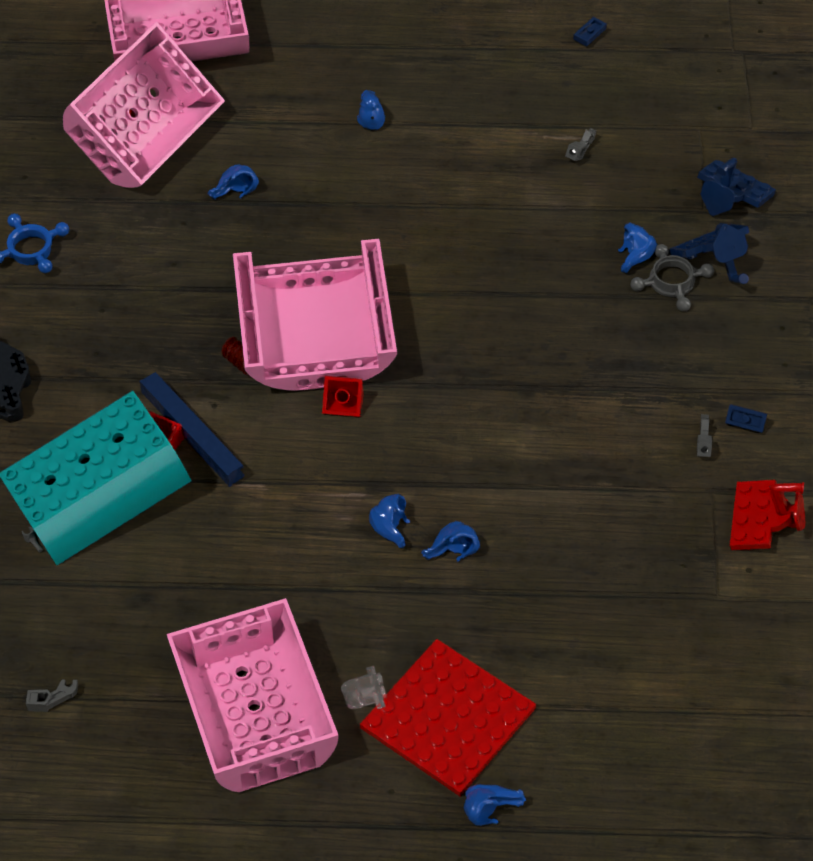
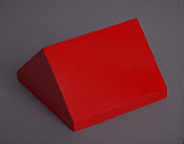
M325 376L322 414L360 417L364 396L363 379Z

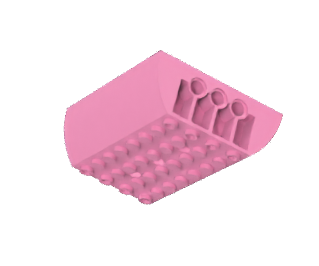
M104 0L114 62L155 22L168 35H171L170 38L191 62L249 53V34L241 0Z
M155 22L65 109L63 127L65 132L111 183L122 187L134 188L141 186L225 100L164 29ZM150 89L156 92V97L151 95ZM129 110L135 112V118L130 116Z
M286 598L167 634L214 776L221 786L234 792H242L318 768L332 755L338 743V732ZM242 670L247 672V675L244 677L236 675ZM253 704H257L260 706V708L256 711H251L249 709V707Z

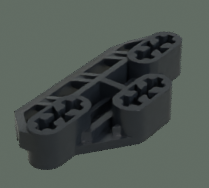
M0 341V407L5 410V413L0 412V418L8 422L19 421L24 416L19 395L22 389L28 387L32 382L30 371L24 354L20 350ZM16 364H19L22 374L18 372ZM11 396V398H12V400H13V404H14L15 407H12V406H11L10 400H9L8 397Z

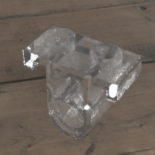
M374 666L366 668L367 675L348 680L341 686L342 694L349 708L356 709L376 703L377 709L385 707L384 698L387 697L383 685V678L381 673H376Z

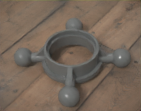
M659 244L656 246L654 253L660 259L654 264L650 277L647 279L633 278L630 282L631 289L639 292L646 286H652L661 295L677 297V309L682 312L688 311L691 307V302L684 295L693 289L695 277H712L714 267L711 264H704L700 269H696L683 257L667 256L669 253L668 247L664 244ZM665 267H678L687 273L688 279L680 284H669L660 280L657 273Z

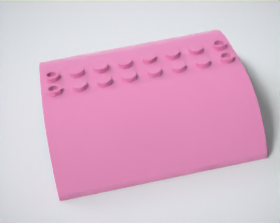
M379 239L362 240V255L253 266L251 252L233 254L245 371L253 379L272 388L308 390L324 388L325 376L360 378L364 381L379 374L391 364L397 355V348Z

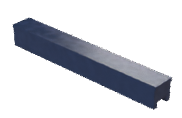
M156 372L139 381L141 393L165 418L182 425L184 439L229 487L244 477L240 470L243 468L242 463Z

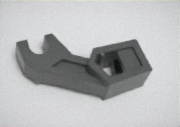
M592 128L585 130L580 142L575 141L569 144L565 157L574 161L581 160L587 148L592 144L597 130Z
M701 414L700 435L697 437V456L711 457L712 436H708L709 415Z
M61 680L57 689L51 693L48 689L28 690L26 698L27 710L48 712L54 706L73 698L78 692V680H73V684L70 687L66 686V680Z

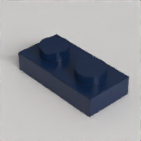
M592 17L574 34L573 40L588 46L607 28V23Z
M730 404L725 423L763 432L768 413Z

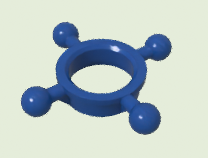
M15 213L9 215L7 222L9 226L16 229L7 238L8 249L0 251V264L4 261V258L10 257L20 264H38L40 272L49 273L52 270V263L46 258L51 252L52 239L57 235L66 236L69 233V226L65 222H60L55 226V229L48 231L45 227L36 224L22 226L20 215ZM38 237L45 241L44 247L33 254H23L15 249V245L25 238Z

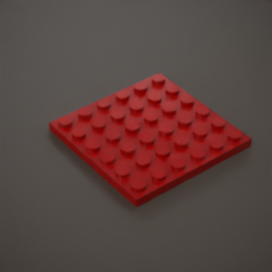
M436 639L360 723V728L461 797L536 709V703Z

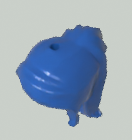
M365 90L361 95V106L359 108V115H357V121L364 128L378 130L385 122L384 110L375 92Z
M234 165L222 174L217 187L209 190L208 195L216 200L217 197L227 194L232 189L236 192H243L239 196L242 198L256 189L259 180L249 166Z
M632 223L625 224L624 243L618 249V252H622L625 248H628L629 255L621 266V272L628 273L632 266L649 259L655 252L657 245L654 237L649 235L644 228Z
M393 494L382 498L379 504L370 510L369 522L373 529L382 537L396 543L399 548H404V537L396 527L401 518H403L405 523H410V520L407 519L404 513L406 500L401 494Z
M455 521L441 529L433 545L422 550L421 554L425 559L429 560L450 550L454 553L462 554L456 559L459 562L460 559L476 553L480 548V541L472 527Z
M477 784L469 787L465 792L467 798L464 803V811L474 825L498 824L497 819H488L497 806L508 804L520 807L523 806L526 798L520 789L516 791L498 785Z

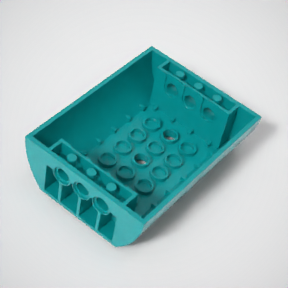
M133 390L0 472V478L56 565H59L191 482L185 467L172 445ZM124 437L121 442L115 443L116 438ZM84 458H90L87 463L81 464ZM50 479H56L52 485H47Z

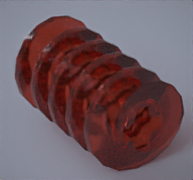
M236 337L229 338L222 347V356L242 371L243 374L249 375L245 371L242 342L237 340Z

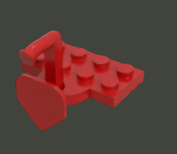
M776 480L737 482L730 538L731 550L771 548L772 532L780 531L787 526L797 528V531L803 530L805 528L804 500L802 496L804 482L777 484ZM784 492H796L795 504H790L785 498Z

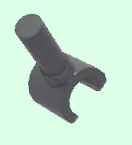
M28 527L30 531L28 534L22 531L25 542H31L39 553L42 552L43 549L35 539L36 536L33 528Z

